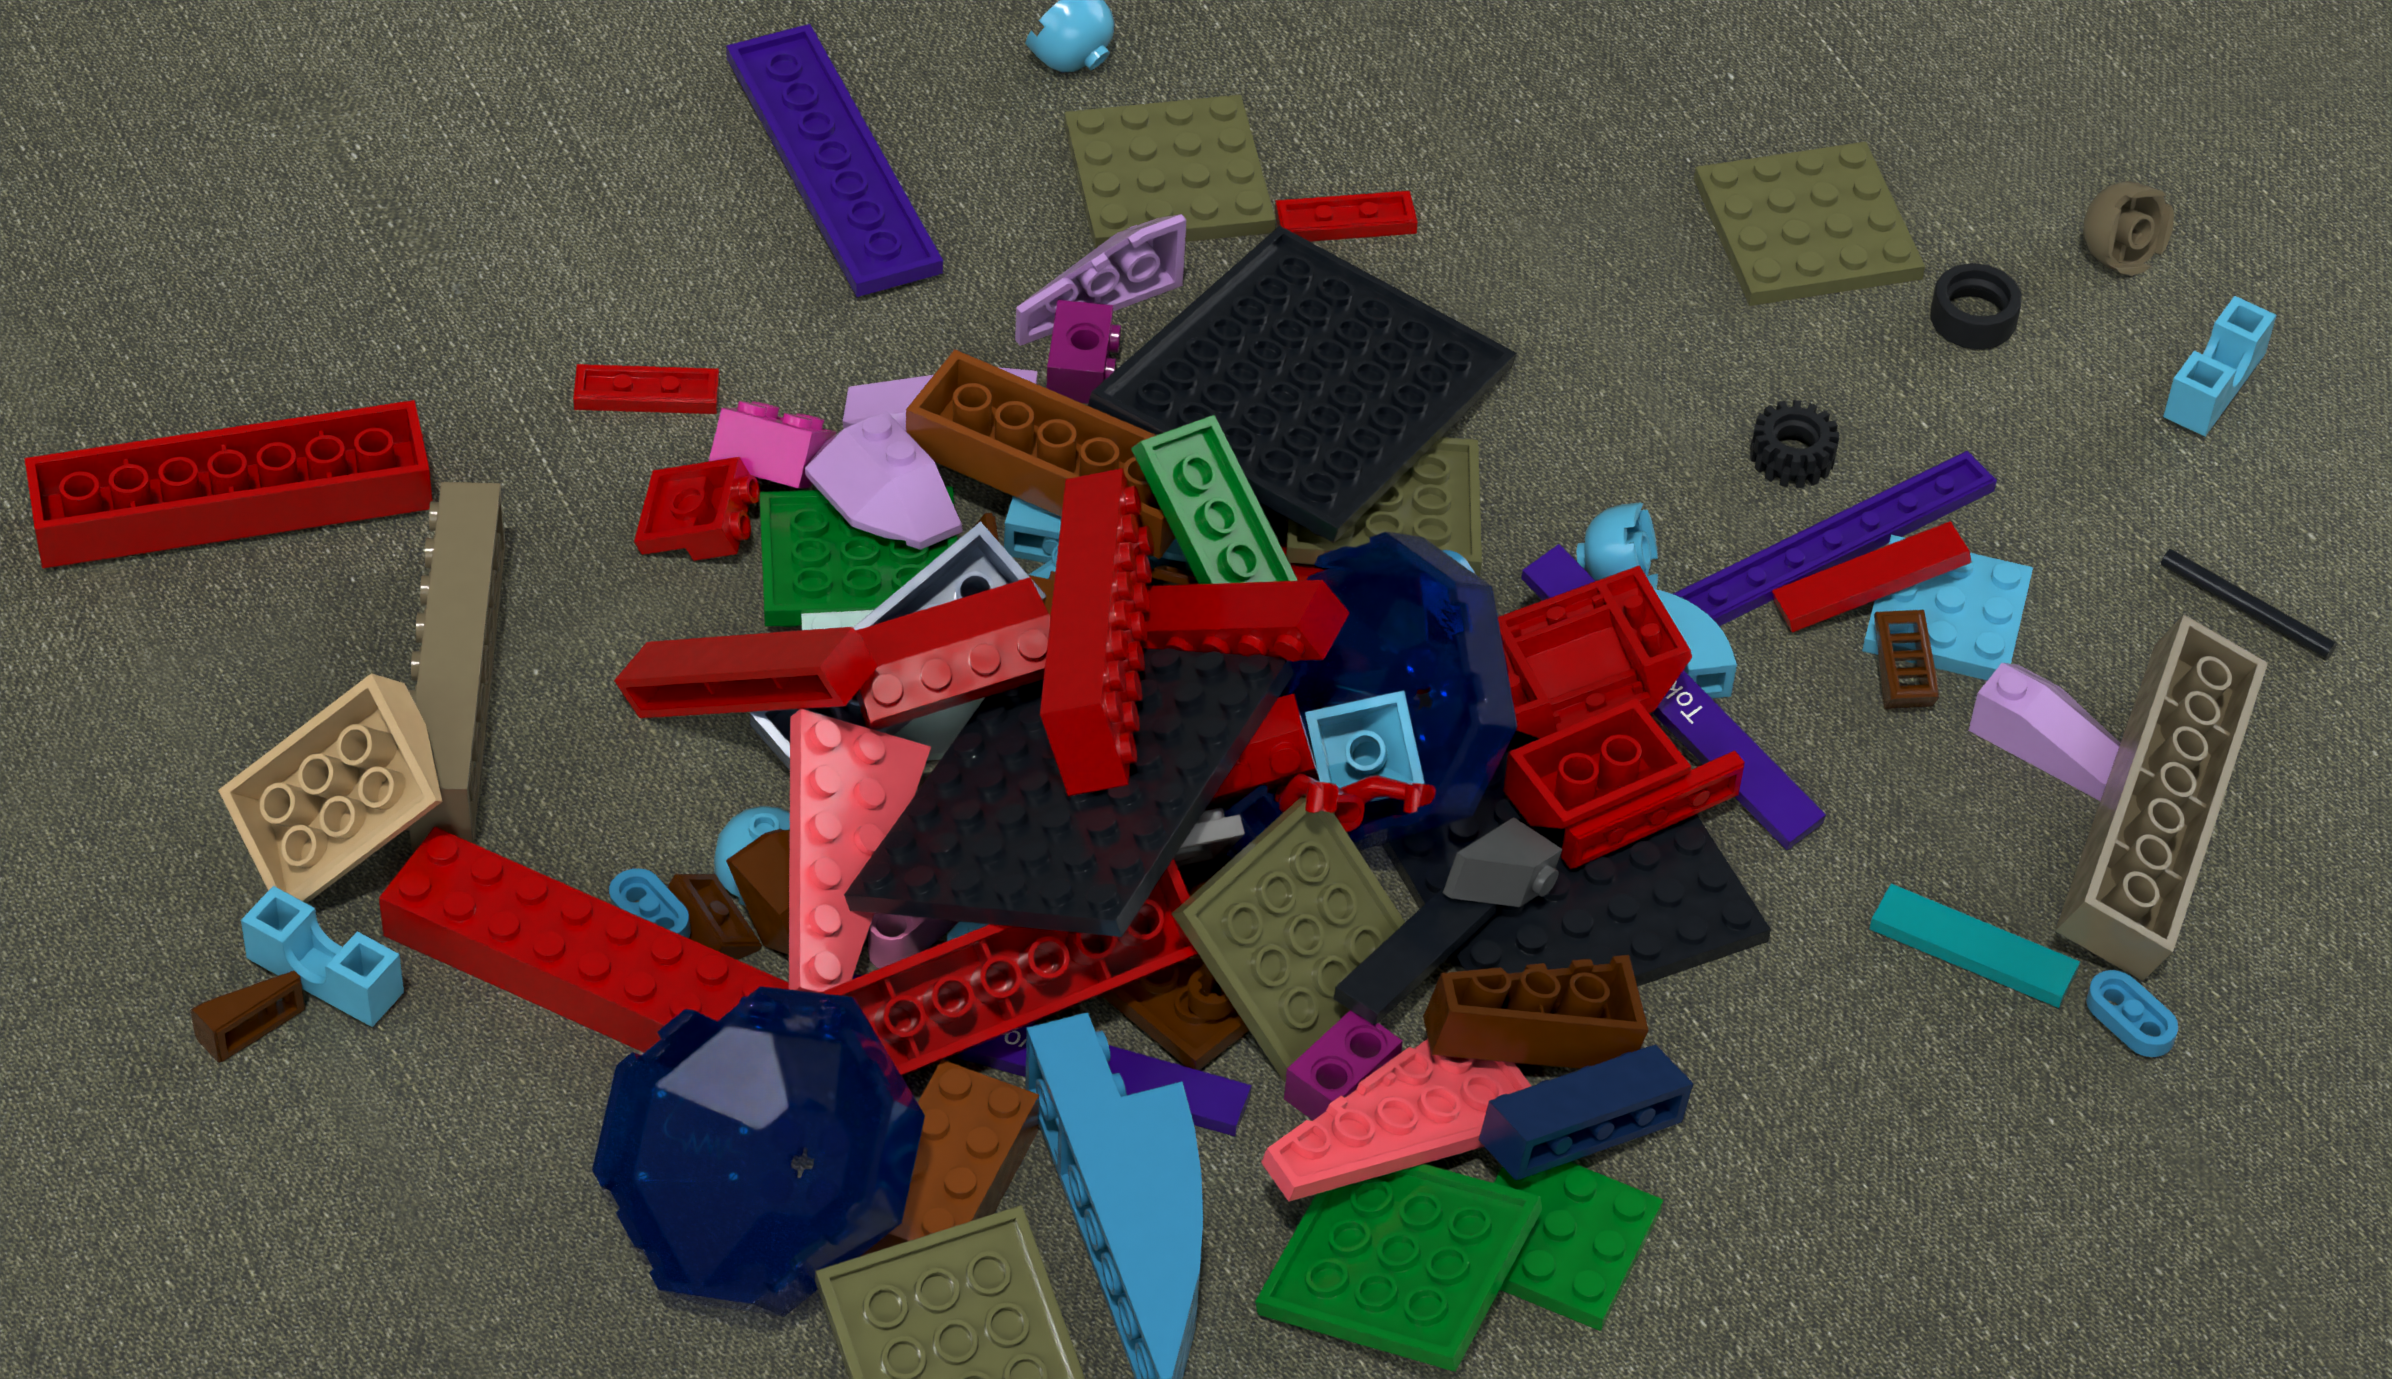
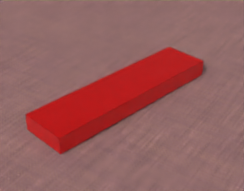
M1949 521L1772 590L1774 603L1790 630L1795 632L1972 563L1970 550L1952 522Z
M1732 751L1692 769L1691 773L1565 827L1561 858L1570 869L1576 868L1738 796L1745 762L1736 751Z

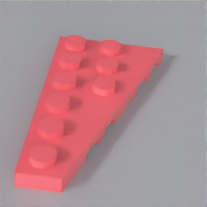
M804 709L798 710L790 717L789 995L802 999L852 980L874 913L850 911L844 894L915 796L931 750V746Z
M1427 1038V1040L1415 1048L1408 1047L1359 1082L1357 1089L1344 1098L1341 1095L1328 1105L1326 1112L1313 1121H1304L1269 1146L1261 1163L1289 1202L1482 1148L1484 1145L1479 1141V1136L1489 1101L1500 1095L1510 1094L1531 1087V1084L1514 1062L1431 1055Z

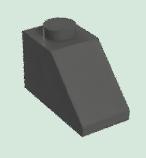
M1513 817L1457 852L1443 893L1452 899L1521 907L1538 895L1541 897L1545 896L1553 888L1559 875L1558 870L1555 868L1562 849Z

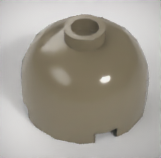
M2125 181L2107 186L2097 194L2086 212L2083 236L2087 248L2098 262L2116 272L2133 276L2145 272L2151 267V265L2144 264V262L2151 259L2154 253L2162 255L2171 237L2174 222L2173 208L2165 203L2163 196H2166L2163 191L2149 185Z

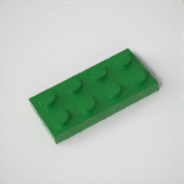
M1215 415L1142 440L1131 448L1199 584L1298 581Z

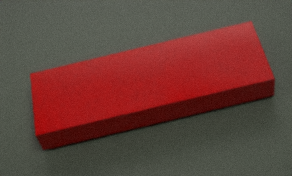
M1410 191L1275 200L1274 212L1278 227L1282 226L1310 242L1417 233L1418 222Z
M577 364L573 396L574 410L717 414L719 368Z

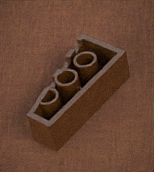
M1629 955L1613 956L1610 964L1594 965L1591 959L1572 960L1569 968L1549 970L1544 963L1528 964L1523 972L1507 973L1501 967L1441 973L1423 1015L1431 1055L1579 1069L1608 1061L1626 1052L1640 1050L1649 1031Z

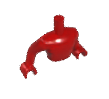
M1299 774L1288 785L1278 787L1275 799L1279 804V809L1284 813L1299 798L1306 796L1305 811L1319 813L1320 811L1334 813L1345 831L1348 832L1360 826L1364 817V805L1377 797H1389L1404 801L1403 812L1416 814L1423 812L1433 814L1436 788L1429 784L1407 783L1379 775L1369 776L1340 788L1334 783L1319 782L1305 774Z

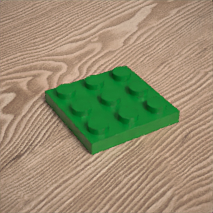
M1572 1162L1519 1180H1515L1502 1166L1494 1183L1540 1195L1542 1211L1500 1290L1601 1331L1661 1213L1664 1199Z

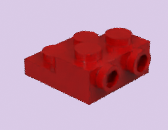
M740 457L653 470L634 539L635 545L642 555L686 548L693 561L737 554L740 541L749 539L751 534V524L747 512L749 504H756L759 501L760 489L757 479L754 475H750Z

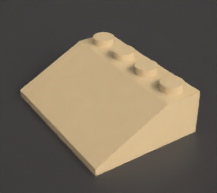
M372 673L218 790L268 891L272 886H275L306 904L442 802L427 726L405 683Z

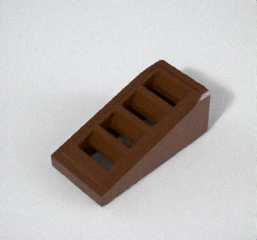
M1924 610L1875 612L1874 619L1884 709L1933 706L1939 699V692ZM1913 624L1914 633L1890 634L1889 625ZM1915 643L1916 650L1893 651L1892 644ZM1917 660L1918 667L1896 668L1895 661ZM1919 678L1920 685L1900 686L1899 679Z
M291 971L197 1005L190 1010L196 1039L218 1063L225 1061L305 1010L301 977L295 971Z

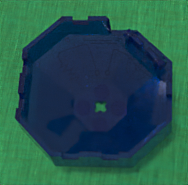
M1383 532L1370 537V542L1357 547L1344 546L1319 555L1314 565L1329 569L1310 575L1307 580H1323L1350 613L1324 660L1290 661L1294 675L1279 698L1290 694L1295 695L1314 756L1305 712L1404 690L1424 782L1436 788V794L1432 802L1417 807L1418 811L1413 813L1403 812L1404 801L1393 798L1366 803L1364 805V817L1360 826L1346 833L1358 851H1362L1473 816L1518 727L1492 586L1428 540L1419 536ZM1430 686L1429 697L1433 700L1432 706H1423L1419 710L1420 699L1416 696L1418 689L1426 690ZM1276 791L1256 796L1257 799L1279 816L1283 814L1275 799Z
M760 986L748 997H742L739 1004L718 1021L695 1010L684 1009L657 1031L661 1040L642 1055L632 1052L616 1065L592 1171L600 1186L611 1192L620 1209L615 1213L634 1247L644 1251L653 1267L649 1274L658 1290L695 1304L785 1317L818 1290L815 1283V1271L860 1257L902 1223L925 1114L855 998ZM804 1149H808L807 1157L814 1160V1165L812 1169H805L802 1177L798 1178V1170L791 1167L793 1158H800Z

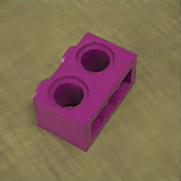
M1350 1010L1287 1068L1284 1100L1311 1120L1316 1119L1326 1112L1328 1105L1341 1095L1344 1098L1357 1089L1359 1082L1402 1052L1403 1040L1379 1023L1374 1026Z

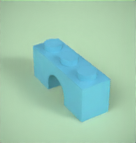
M2234 296L2214 323L2211 337L2203 354L2193 351L2174 377L2163 417L2206 436L2266 354L2276 314Z
M272 886L241 919L247 959L278 976L295 971L301 977L303 990L371 1027L379 1021L404 993L400 954L358 931L343 947L338 945L320 928L314 907L275 886Z

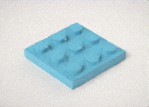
M1891 535L1889 545L1905 538ZM1970 553L1972 561L1970 564L1875 600L1862 651L1878 655L1875 612L1924 610L1935 668L1988 680L2001 663L2011 664L2033 567ZM1913 624L1889 625L1890 634L1914 633ZM1915 643L1892 644L1893 651L1916 650ZM1917 660L1906 661L1917 664Z

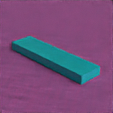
M1890 884L1871 919L1869 928L1874 932L2057 1008L2063 1002L2080 965L2078 960L1894 884Z

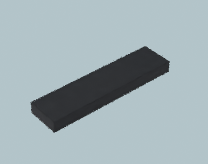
M1444 886L1335 987L1333 999L1376 1026L1496 913L1498 904L1452 899L1443 893Z

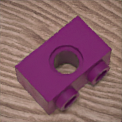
M1057 300L1047 364V389L1080 403L1088 404L1091 392L1116 370V359L1109 358L1110 352L1119 353L1121 325L1113 324V305Z

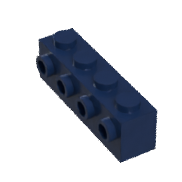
M1655 1044L1634 1052H1626L1608 1061L1593 1066H1585L1578 1071L1552 1080H1544L1537 1085L1510 1094H1503L1490 1100L1479 1141L1515 1180H1519L1682 1123L1694 1083Z

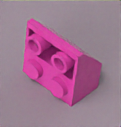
M739 401L737 408H721L709 461L740 457L750 475L796 488H811L813 483L806 477L805 467L825 441L836 434V431L823 428L824 419L801 413H796V415L784 413L783 417L778 416L779 407L756 401L751 403Z

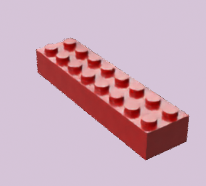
M415 400L24 458L42 569L429 510L430 502H433L430 470Z
M1123 468L1065 480L1040 716L1068 796L1128 785L1130 763L1137 762V750L1133 732L1139 731L1140 722L1135 702L1142 700V687L1138 671H1144L1145 661L1140 642L1147 641V628L1143 613L1149 612L1150 604L1145 584L1152 582L1148 555L1154 554V542L1150 527L1148 525L1141 526L1138 517L1142 512L1139 492L1135 485L1128 486Z
M437 827L432 829L379 897L383 936L674 1067L679 1068L754 1006H760L764 1009L772 1039H784L786 1036L777 1013L786 1006L795 1003L794 996L789 995V982ZM772 998L778 1000L779 1005L777 1009L772 1008L770 1005ZM758 1007L753 1009L680 1069L694 1076H709L743 1097L761 1072L751 1052V1046L771 1040L763 1010ZM749 1021H752V1023L749 1024L744 1030H742L741 1032L739 1031ZM747 1032L749 1033L745 1038H743V1039H742L740 1042H738L735 1046L731 1047V1045L734 1044V1043H735L738 1039H740L743 1035H745ZM734 1035L736 1036V1037L733 1038L729 1043H727L724 1047H722L719 1051H717V1052L715 1051V1050L718 1049L721 1045H723L727 1040H729L732 1036H734ZM773 1041L775 1051L782 1041ZM771 1042L753 1047V1052L762 1069L774 1053ZM726 1049H728V1052H726L724 1055H722L719 1059H717V1060H716L714 1063H712L709 1067H707L706 1069L704 1068V1067H705L707 1064H709L712 1060H714V1059H715L716 1057H718L721 1053H723ZM710 1054H712V1056L709 1059H707L693 1071H689L702 1060H704L706 1057H708ZM699 1077L703 1080H706L712 1084L721 1087L720 1085H718L717 1083H715L707 1077Z
M1173 858L1122 937L989 924L790 1004L777 1014L788 1040L793 1024L801 1018L810 1017L809 1008H811V1017L820 1020L829 1028L836 1046L849 1047L851 1049L852 1044V1050L862 1057L864 1061L856 1096L885 1084L877 1068L888 1083L887 1076L890 1081L895 1080L893 1074L898 1079L937 1063L942 1059L944 1060L1198 956V952L1172 915L1190 896ZM844 1006L850 1011L848 1017H844L841 1013V1009ZM803 1019L795 1024L790 1035V1041H794V1037H798V1039H795L796 1042L806 1043V1039L811 1036L810 1025L807 1028V1023H810V1019ZM811 1019V1023L815 1024L816 1028L814 1029V1026H812V1036L817 1039L818 1044L829 1046V1043L826 1041H830V1045L834 1046L828 1029L817 1020ZM862 1035H864V1037L866 1038L868 1044L870 1045V1048L868 1047ZM790 1042L797 1061L805 1068L813 1070V1064H811L813 1062V1059H811L812 1053L807 1050L806 1045L796 1043L798 1048H794V1043ZM808 1045L809 1050L812 1051V1046ZM813 1046V1051H816L817 1046ZM819 1046L818 1051L814 1053L815 1071L823 1070L830 1065L834 1056V1048H831V1052H827L829 1047ZM864 1047H866V1049L868 1050L869 1054L871 1055L872 1059H873L874 1062H875V1065H874V1063L872 1062L871 1058L869 1057V1055H868V1053L866 1052V1050H865ZM836 1048V1055L832 1065L825 1071L815 1072V1083L814 1073L798 1064L817 1111L843 1101L844 1093L845 1100L853 1097L863 1062L852 1052L850 1058L849 1049ZM872 1052L875 1054L876 1058L878 1059L879 1063L881 1064L885 1072L882 1071ZM885 1061H886L887 1064L889 1065V1067H890V1069L892 1070L893 1074H892L891 1071L889 1070V1068H888V1066L886 1065ZM831 1089L837 1091L838 1097L836 1100L831 1099L829 1095Z

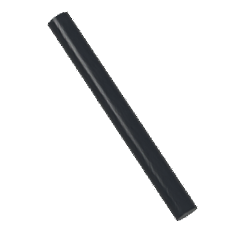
M2169 549L2162 558L2161 566L2325 659H2328L2334 652L2337 642L2178 552Z

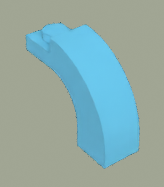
M1654 589L1691 649L1692 659L1684 671L1712 699L1731 697L1737 664L1724 632L1699 607L1676 595Z

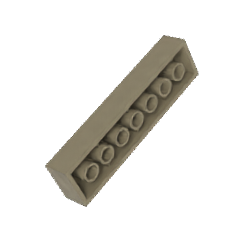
M441 482L439 502H430L429 528L430 531H435L433 538H426L425 567L431 568V571H429V575L421 576L420 602L421 605H426L424 613H417L416 643H422V646H420V651L412 652L411 679L412 681H417L415 690L408 689L427 726L442 802L404 830L410 831L412 852L417 850L434 827L473 844L475 842L506 554L501 483Z
M2184 614L2155 644L2055 930L2057 933L2141 981H2144L2173 953L2268 662Z

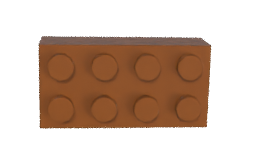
M942 1059L914 1108L915 1116L913 1110L909 1117L912 1118L914 1116V1118L905 1124V1147L902 1164L900 1165L903 1158L904 1128L881 1168V1179L879 1171L852 1220L853 1257L864 1256L994 1214L1038 1133L1039 1094ZM917 1122L918 1129L916 1132H913L912 1126ZM887 1160H888V1170H887V1173H888L890 1167H893V1168L898 1167V1168L895 1169V1170H890V1172H889V1174H888V1176H887V1179H886V1169H887L886 1162H887ZM899 1207V1214L897 1216H894L895 1208Z

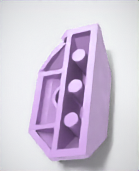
M887 411L844 428L829 438L805 467L806 477L852 527L888 539L905 540L908 546L919 550L963 532L961 521L934 460Z

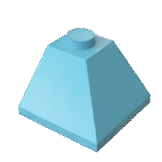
M1404 690L1305 712L1320 782L1334 783L1341 788L1369 776L1379 775L1407 783L1425 784ZM1377 797L1368 803L1388 799L1389 797Z

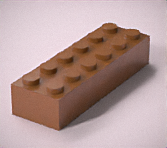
M955 349L906 409V432L934 462L1059 516H1062L1066 479L1123 468L1128 486L1135 485L1139 492L1142 512L1138 517L1141 526L1148 525L1150 527L1154 542V554L1151 556L1160 559L1175 540V536L1131 450L1140 441L1156 436L1153 433Z

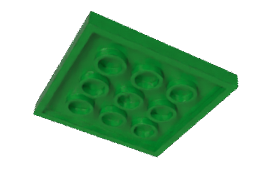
M946 487L954 505L953 487ZM819 490L760 492L765 627H795L802 625L801 614L875 610L957 541V535L919 550L908 546L905 540L888 539L852 527Z
M1426 1164L1318 1193L1312 1200L1255 1300L1257 1313L1263 1317L1456 1372L1542 1211L1540 1195Z

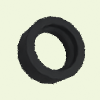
M1977 263L1956 265L1943 272L1936 282L1930 319L1940 335L1958 346L1979 350L1997 347L2009 340L2016 330L2021 309L2022 293L2016 281L2004 271L1995 267ZM1965 296L1980 297L1992 302L2001 312L1989 316L1970 315L1959 310L1951 301Z

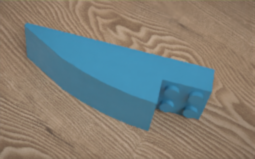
M1088 1012L1027 1027L1025 1088L1028 1091L1039 1094V1126L1135 1379H1183L1196 1330L1203 1231L1201 1166L1194 1122L1183 1082L1127 1095L1120 1073L1112 1074L1107 1063L1110 1061V1049L1107 1038L1102 1030L1095 1032Z

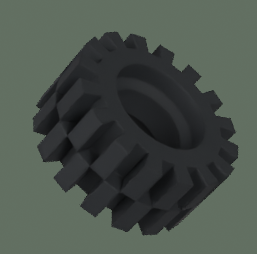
M1793 400L1792 407H1788L1786 401L1777 402L1776 410L1769 405L1764 409V414L1759 413L1754 425L1750 458L1751 462H1755L1754 468L1758 473L1766 470L1765 479L1772 482L1775 477L1781 478L1780 486L1788 487L1789 481H1795L1796 488H1804L1805 480H1808L1811 486L1819 483L1820 477L1826 479L1830 474V469L1833 470L1839 442L1838 425L1835 420L1829 421L1830 414L1827 411L1823 410L1817 414V405L1809 403L1808 408L1805 409L1801 408L1802 401ZM1797 440L1807 444L1809 447L1792 448L1780 441Z

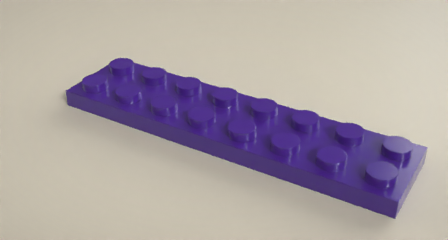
M807 24L726 45V58L856 297L942 274V257L812 26Z

